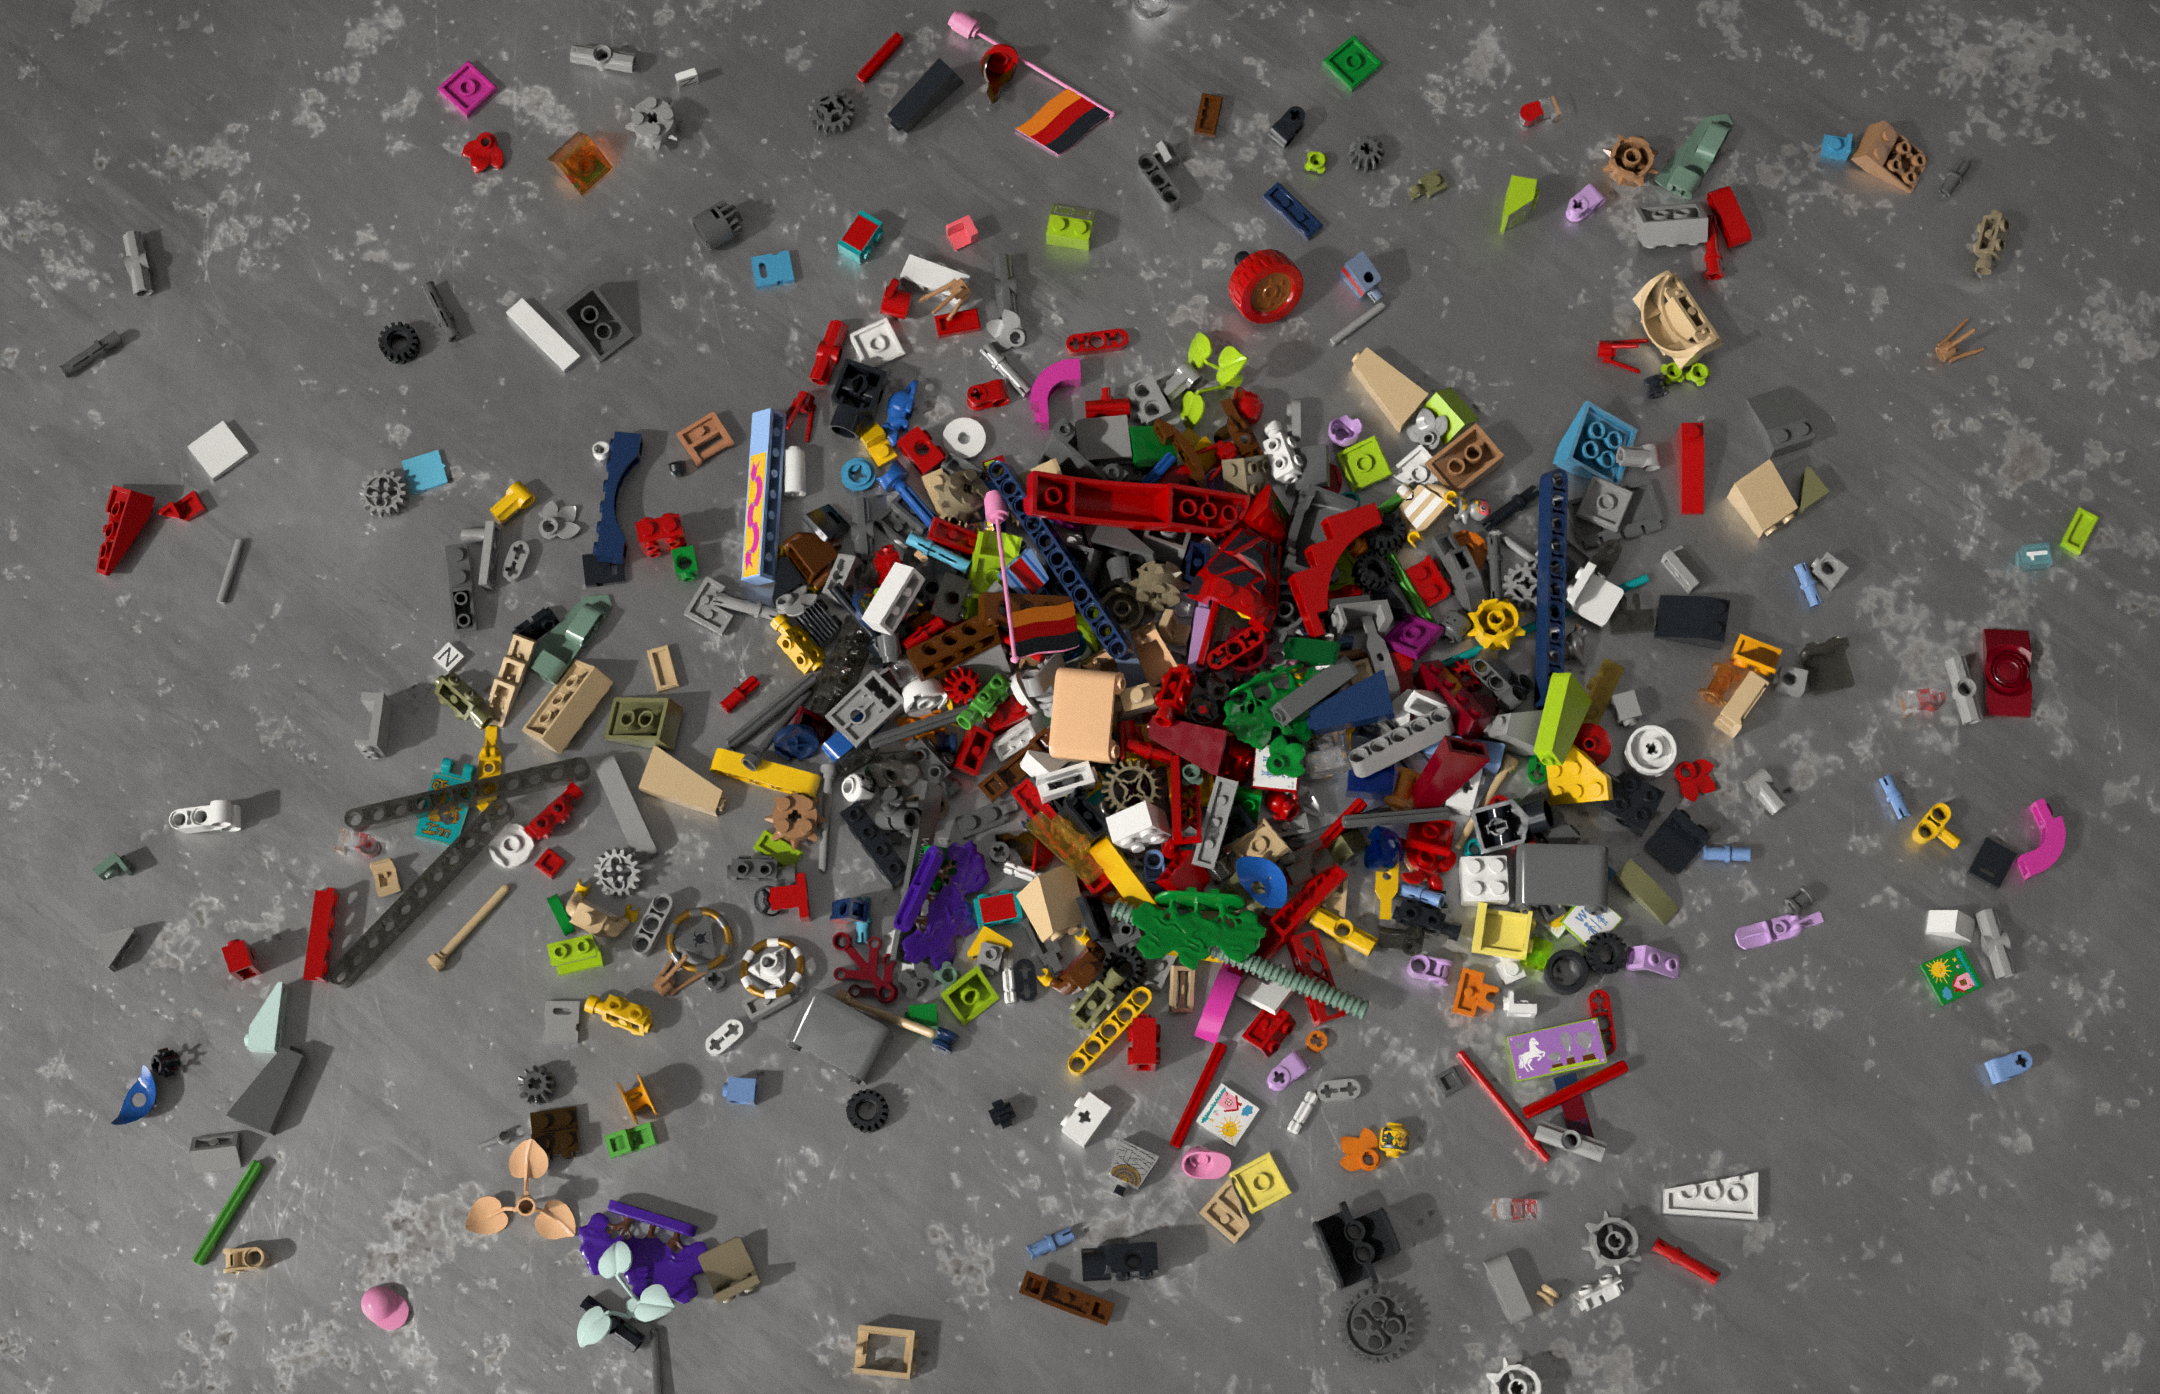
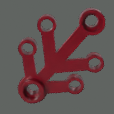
M844 932L835 934L832 940L833 946L837 950L845 951L860 970H847L843 967H838L834 971V978L838 981H845L846 979L870 980L876 988H862L860 985L853 984L849 987L848 992L854 998H860L861 996L876 997L882 1004H892L898 998V988L892 982L893 968L897 962L893 961L891 965L886 963V959L891 954H885L882 958V963L885 966L883 980L877 975L878 955L883 944L882 940L875 936L869 938L867 943L869 947V960L867 963L852 946V938L849 934ZM842 938L847 939V944L845 946L840 945V940ZM877 939L879 944L876 948H873L871 943ZM840 970H843L845 973L843 978L838 977ZM858 987L859 994L854 996L852 990ZM886 989H890L891 995L889 997L884 996V991Z

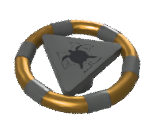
M704 907L691 908L679 914L671 923L666 937L667 950L675 964L682 958L675 945L713 960L709 963L692 964L685 961L681 968L694 973L709 972L720 966L729 956L733 944L732 930L724 916L713 909ZM707 916L675 940L677 931L685 920L692 917ZM711 918L717 922L724 932V944L717 957L715 956Z

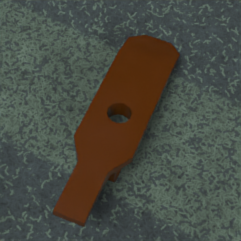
M1228 397L1221 401L1220 404L1228 418L1227 430L1240 457L1264 455L1248 420L1238 414L1231 398ZM1243 435L1248 436L1246 442H1241V437Z

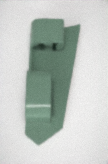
M1729 115L1705 116L1658 174L1655 181L1668 191L1684 199H1692L1710 164L1714 163L1734 124Z
M609 595L584 596L535 646L528 669L549 683L556 685L580 648L588 645L613 607Z

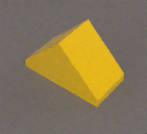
M983 926L968 950L967 955L969 961L977 960L982 942L1002 946L1004 948L1003 953L1013 951V945L1010 940Z

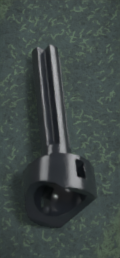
M840 582L836 583L829 591L870 638L866 648L873 656L881 659L877 643V636H881V633L868 629L860 623L854 613L856 611L855 605L852 607V596Z

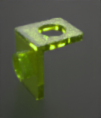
M1534 935L1531 940H1534L1532 954L1527 953L1526 961L1520 959L1519 963L1543 972L1554 944Z

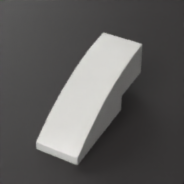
M1414 690L1402 706L1403 710L1419 717L1434 709L1444 707L1449 710L1452 717L1451 708L1447 700L1442 695L1432 691Z

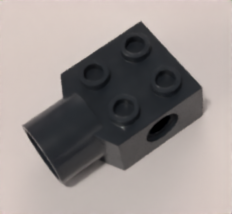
M847 358L845 359L831 395L832 406L836 409L829 426L833 433L855 440L859 436L864 421L874 420L888 384L887 371Z
M1626 771L1618 776L1608 773L1611 776L1613 800L1595 801L1601 805V816L1642 837L1665 791Z
M1514 798L1470 810L1481 854L1531 842L1533 834L1554 828L1553 813L1546 798L1524 803L1520 798Z
M1157 1242L1109 1244L1097 1248L1081 1249L1083 1282L1111 1280V1278H1116V1281H1129L1130 1277L1139 1276V1280H1151L1154 1275H1158ZM1132 1257L1137 1258L1140 1264L1132 1267L1127 1263L1128 1259Z

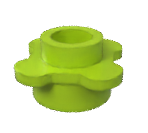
M1309 152L1307 154L1308 161L1304 166L1307 171H1317L1319 174L1324 173V165L1328 161L1327 155L1321 152Z
M1675 362L1667 365L1663 364L1660 368V371L1665 376V384L1667 385L1676 381L1682 382L1685 378L1682 374V369H1679Z
M1696 362L1691 365L1690 371L1686 372L1685 378L1688 381H1694L1697 386L1701 387L1705 385V379L1711 375V370L1704 364Z

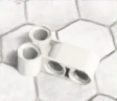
M215 800L206 806L174 810L169 816V824L171 827L186 834L213 830L239 831L241 830V807L231 805L229 800ZM207 815V819L202 823L203 817ZM186 817L185 823L181 825L182 819Z

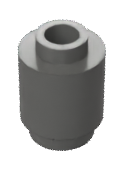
M881 633V636H877L879 656L882 658L883 663L901 661L900 655H902L899 633H893L892 636Z

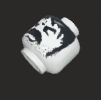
M854 773L850 774L843 781L842 792L847 801L854 803L858 800L860 804H867L874 797L876 786L870 776Z

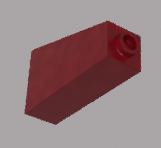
M1152 715L1147 725L1148 738L1210 774L1225 777L1235 733L1174 719L1170 727H1162L1155 723V715Z
M1445 735L1411 789L1414 806L1417 808L1440 807L1489 762L1490 757L1486 743Z

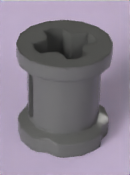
M995 842L991 845L989 849L991 862L996 866L1005 865L1010 859L1008 845L1004 842ZM1001 850H1003L1004 856L1000 855L997 858L995 852L999 853Z
M1801 886L1795 895L1784 900L1788 909L1795 915L1801 914V910L1816 901L1814 895L1805 886Z
M712 969L705 975V984L712 993H721L726 989L727 979L720 970ZM718 977L720 981L714 986L711 981Z

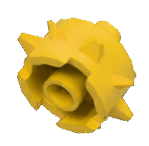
M1497 598L1483 599L1476 612L1467 614V617L1474 623V628L1467 635L1475 636V639L1483 648H1488L1492 651L1510 649V646L1516 642L1518 636H1525L1526 631L1519 626V619L1525 613L1517 612V609L1507 598L1503 601H1499Z

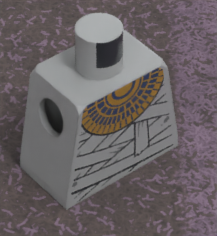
M1119 1138L1109 1171V1177L1116 1180L1111 1193L1124 1198L1129 1187L1139 1190L1158 1163L1159 1156Z

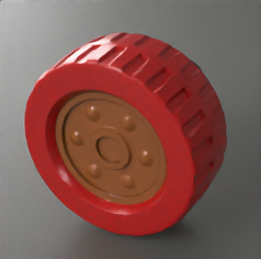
M1265 249L1250 255L1247 251H1240L1235 255L1234 263L1237 267L1230 277L1229 297L1237 310L1246 319L1257 324H1268L1282 319L1295 308L1302 296L1304 281L1302 273L1286 254L1278 250Z

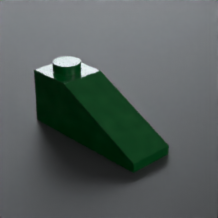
M1301 637L1288 638L1284 645V660L1297 664L1304 663V666L1336 665L1341 643Z

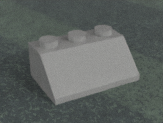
M1699 202L1635 207L1638 238L1643 247L1653 249L1662 245L1677 247L1679 244L1699 245L1707 242L1708 217Z

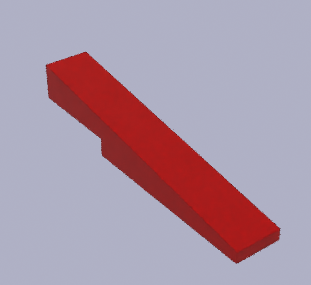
M1029 778L1025 779L1011 791V794L1068 864L1072 863L1075 873L1094 897L1099 899L1114 886L1089 851L1081 847L1057 818V812L1049 802L1042 804L1038 789Z
M1331 860L1268 921L1266 936L1260 939V948L1254 952L1255 956L1258 957L1260 955L1262 956L1261 959L1265 960L1267 958L1269 962L1290 940V937L1308 921L1349 877L1348 874Z

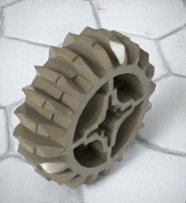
M1128 759V766L1126 767L1123 761L1119 762L1121 769H1118L1115 765L1111 767L1114 775L1106 772L1105 776L1110 781H1102V784L1108 786V788L1102 789L1101 793L1109 795L1103 799L1104 802H1112L1108 806L1109 810L1116 807L1117 810L1114 814L1129 808L1125 806L1131 799L1147 801L1158 807L1159 804L1154 799L1162 798V795L1157 794L1156 791H1161L1163 786L1155 785V783L1161 781L1160 777L1153 779L1152 776L1156 773L1155 769L1150 773L1146 771L1150 764L1146 763L1144 768H1141V760H1137L1136 766H1133L1132 759ZM1126 772L1138 773L1132 781L1118 777ZM1144 777L1150 785V797L1140 787ZM1138 780L1135 789L1138 793L1136 795L1133 793L1128 799H1125L1129 790L1126 786L1129 785L1131 787ZM1114 783L1119 785L1118 787L1124 793L1120 803L1115 798L1113 792Z

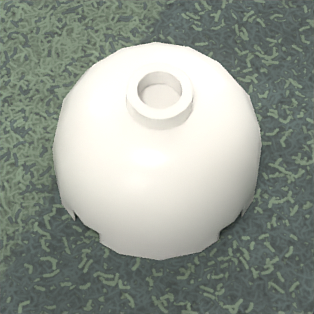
M917 675L912 677L908 684L905 685L901 696L904 698V710L911 717L928 715L932 713L931 709L936 706L939 710L948 700L942 684L936 678L932 677L921 682Z

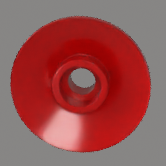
M1583 723L1573 742L1576 747L1583 750L1595 761L1594 764L1596 766L1603 764L1611 752L1612 745L1609 734L1604 728L1594 723ZM1588 740L1593 742V747L1590 749L1585 746V742Z

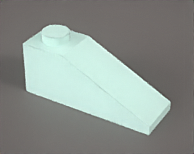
M277 982L250 1024L249 1032L245 1034V1046L252 1053L276 1054L280 1050L288 988L283 982Z

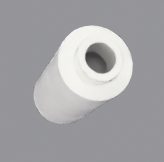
M791 446L788 447V450L784 451V496L799 498L806 495L805 451L801 450L800 447Z

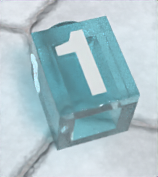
M2049 542L2026 544L2018 549L2015 554V562L2020 568V573L2044 571L2053 564Z

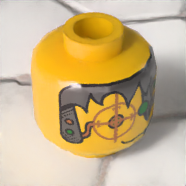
M1387 1123V1126L1381 1128L1379 1148L1386 1152L1387 1157L1400 1158V1154L1408 1152L1410 1132L1405 1128L1404 1124Z

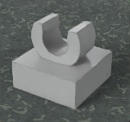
M1162 140L1156 144L1158 151H1155L1152 155L1156 159L1162 156V160L1159 163L1163 168L1168 164L1175 166L1181 161L1171 143Z

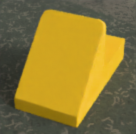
M876 422L860 431L859 438L878 469L898 459L897 454L886 438L885 431Z
M1189 427L1182 433L1195 451L1213 445L1207 436L1201 438ZM1216 449L1198 455L1205 472L1218 461L1215 457Z

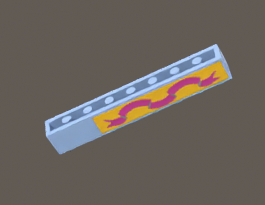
M772 408L752 413L741 580L756 586L775 582L777 570L786 414Z

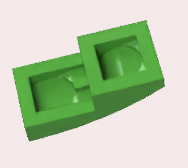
M647 1122L631 1129H623L604 1136L611 1159L659 1145L653 1122Z

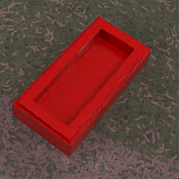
M977 308L958 311L950 321H947L950 313L934 316L939 338L981 331Z

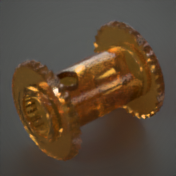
M1716 662L1712 664V669L1716 672L1707 689L1700 688L1698 690V695L1713 706L1725 707L1727 702L1723 696L1731 681L1738 682L1741 677L1735 669L1726 664Z
M1395 767L1392 773L1397 777L1393 795L1385 796L1384 802L1398 810L1414 809L1415 806L1409 801L1414 783H1416L1421 774L1409 768Z

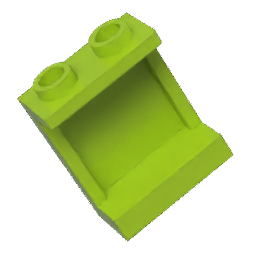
M593 934L547 944L551 966L557 967L559 977L604 967L600 944Z

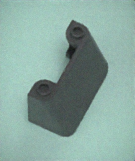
M1064 416L1055 424L1038 458V465L1056 458L1062 475L1128 482L1129 473L1121 466L1112 463L1099 471L1070 445L1075 435V428Z
M1310 483L1300 490L1291 509L1287 538L1281 543L1280 574L1290 577L1294 573L1310 569L1304 551L1310 545L1327 540L1321 522L1328 516L1355 509L1358 501ZM1338 564L1334 566L1329 585L1337 583L1340 578L1341 570H1339Z
M1525 843L1516 847L1515 911L1528 914V910L1534 912L1538 905L1584 906V909L1590 915L1595 916L1607 913L1609 849L1602 845Z
M812 987L790 1029L786 1041L789 1042L787 1046L797 1052H800L801 1049L808 1050L844 1070L849 1075L847 1079L857 1085H860V1083L867 1085L894 1036L892 1031L881 1023L821 990Z

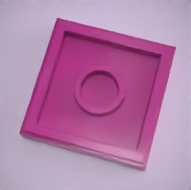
M466 61L437 88L467 118L498 91L497 86L470 61Z

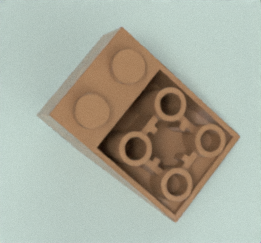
M1881 121L1868 126L1851 160L1865 172L1908 193H1912L1930 158L1887 121Z

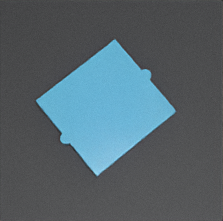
M439 450L401 461L405 472L404 479L408 482L411 495L449 484L445 473L446 466L442 463Z

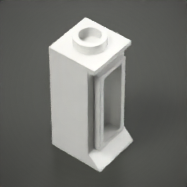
M1085 761L1036 776V786L1042 804L1050 800L1073 793L1077 786L1085 787L1084 790L1095 788V780H1098L1095 767H1090L1089 761ZM1079 775L1083 777V781L1049 790V784Z

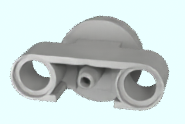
M1061 652L1044 653L1046 659L1044 662L1037 664L1039 669L1026 670L1021 676L1027 695L1035 700L1037 707L1043 710L1046 717H1052L1056 671L1059 667H1066Z

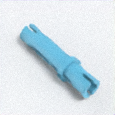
M913 531L910 532L905 544L922 551L925 556L930 555L965 574L967 573L972 562L971 560H967L935 544V541L927 540Z

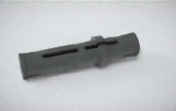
M433 281L424 283L421 288L438 319V326L442 327L449 342L457 341L461 334L458 332L454 323L455 319L452 314H449Z
M114 330L101 340H95L92 346L59 367L65 376L69 378V376L99 356H105L108 350L123 341Z
M1491 536L1486 537L1487 556H1485V561L1488 563L1489 599L1497 598L1499 601H1503L1501 537L1492 536L1493 539H1491Z

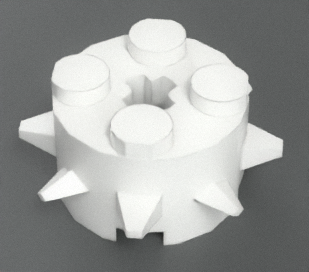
M1507 1357L1503 1358V1369L1497 1374H1486V1377L1492 1382L1490 1394H1515L1511 1392L1512 1383L1521 1387V1391L1518 1394H1541V1386L1547 1381V1378L1538 1377L1531 1370L1532 1360L1528 1359L1523 1365H1512Z

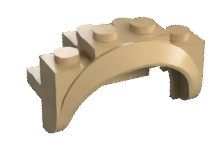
M1669 270L1662 272L1651 279L1633 298L1640 309L1641 323L1648 337L1664 356L1668 355L1673 358L1679 369L1696 363L1705 353L1719 348L1724 343L1677 273L1671 274ZM1664 295L1668 300L1666 304H1664Z

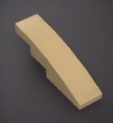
M518 633L513 635L508 654L504 656L499 675L494 679L485 708L493 716L492 724L504 727L527 672L537 642L536 640Z

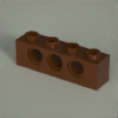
M983 592L978 597L979 624H986V627L991 628L1008 625L1007 616L1001 614L999 607L1006 609L1004 593ZM1009 593L1011 613L1020 611L1021 608L1054 606L1071 602L1070 596Z
M976 615L919 645L913 646L911 649L906 650L910 666L919 680L923 682L1000 644L1001 640L997 627L991 628L986 627V624H979V615Z

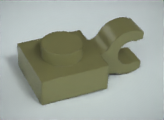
M1438 169L1420 177L1418 179L1419 184L1410 187L1411 192L1408 194L1412 200H1416L1424 194L1430 199L1447 190L1448 185Z

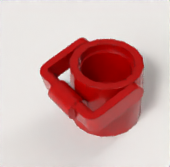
M893 277L889 286L885 288L879 314L905 320L912 292L898 289L900 280Z

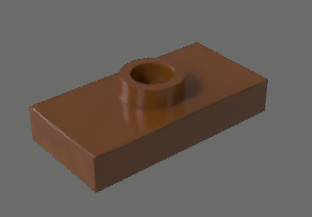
M1202 93L1194 135L1215 138L1223 97Z

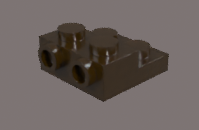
M576 1106L530 1113L531 1138L545 1151L548 1162L553 1161V1157L562 1156V1159L576 1158V1154L582 1153Z

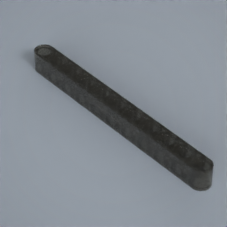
M575 757L352 808L346 812L344 821L354 832L368 831L564 786L571 782H581L589 778L591 768L584 758ZM577 765H585V771L583 773H574V769ZM560 769L563 771L561 778H552V773L555 770ZM533 775L541 776L537 784L530 783V778ZM511 780H518V786L515 789L507 788ZM495 785V792L493 794H486L485 789L487 786ZM473 790L474 795L471 799H463L465 791ZM445 795H450L451 801L446 805L441 804V798ZM421 801H429V805L426 809H418V805ZM401 805H405L406 812L402 815H397L396 809ZM377 811H384L382 819L374 820V814ZM359 815L362 817L358 825L351 824L354 816Z
M504 798L492 801L329 970L328 977L334 985L340 989L352 986L494 837L500 833L514 817V808ZM506 806V812L498 815L499 808ZM485 823H491L489 830L482 831V826ZM475 839V844L470 848H466L467 841ZM453 856H459L458 862L451 865L450 859ZM443 872L442 878L439 881H434L435 874ZM421 889H427L426 895L418 898V892ZM410 905V911L403 915V907ZM389 922H394L393 929L386 931V925ZM377 938L378 944L374 948H370L371 940ZM358 955H362L361 962L357 965H354V958ZM341 972H345L344 980L337 982V976Z

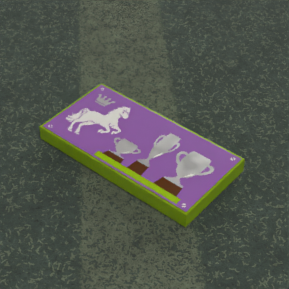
M1597 1018L1506 1037L1517 1083L1608 1064Z

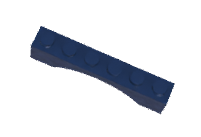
M615 431L614 439H610L609 450L612 454L611 459H607L606 472H609L608 480L603 482L605 499L600 502L602 518L601 521L597 522L596 533L599 534L598 542H594L593 555H596L597 560L601 562H610V564L620 563L623 565L626 562L628 543L618 525L616 513L617 500L625 479L641 462L644 444L641 434Z

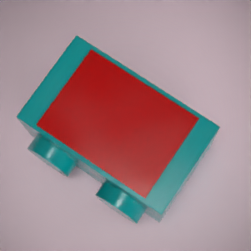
M860 210L837 243L839 253L861 265L864 259L867 260L872 254L874 244L876 242L879 243L883 238V223Z
M1005 889L1000 891L998 895L991 896L990 893L978 895L977 899H973L978 929L981 930L983 926L993 928L1022 922L1021 904L1016 897L1018 891L1013 892V889Z

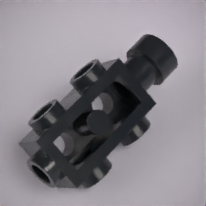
M1411 899L1407 901L1402 900L1400 906H1395L1392 916L1396 923H1400L1405 927H1412L1427 934L1437 936L1442 934L1456 942L1462 928L1460 923L1445 921L1446 914L1442 913L1441 909L1433 906L1426 908L1420 906L1419 902Z

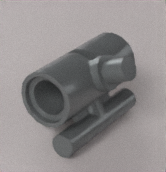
M885 801L881 804L882 809L878 810L875 815V823L881 830H898L900 833H904L907 838H910L913 835V830L917 829L920 824V815L916 810H923L925 804L923 801H891L890 803Z

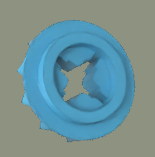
M864 458L850 459L841 469L843 484L853 492H863L865 489L871 488L876 478L873 464ZM860 468H861V470H862V475L865 476V477H864V478L860 477L859 480H857V482H856V481H855V476L852 475V474H853V473L857 474L858 471H860Z

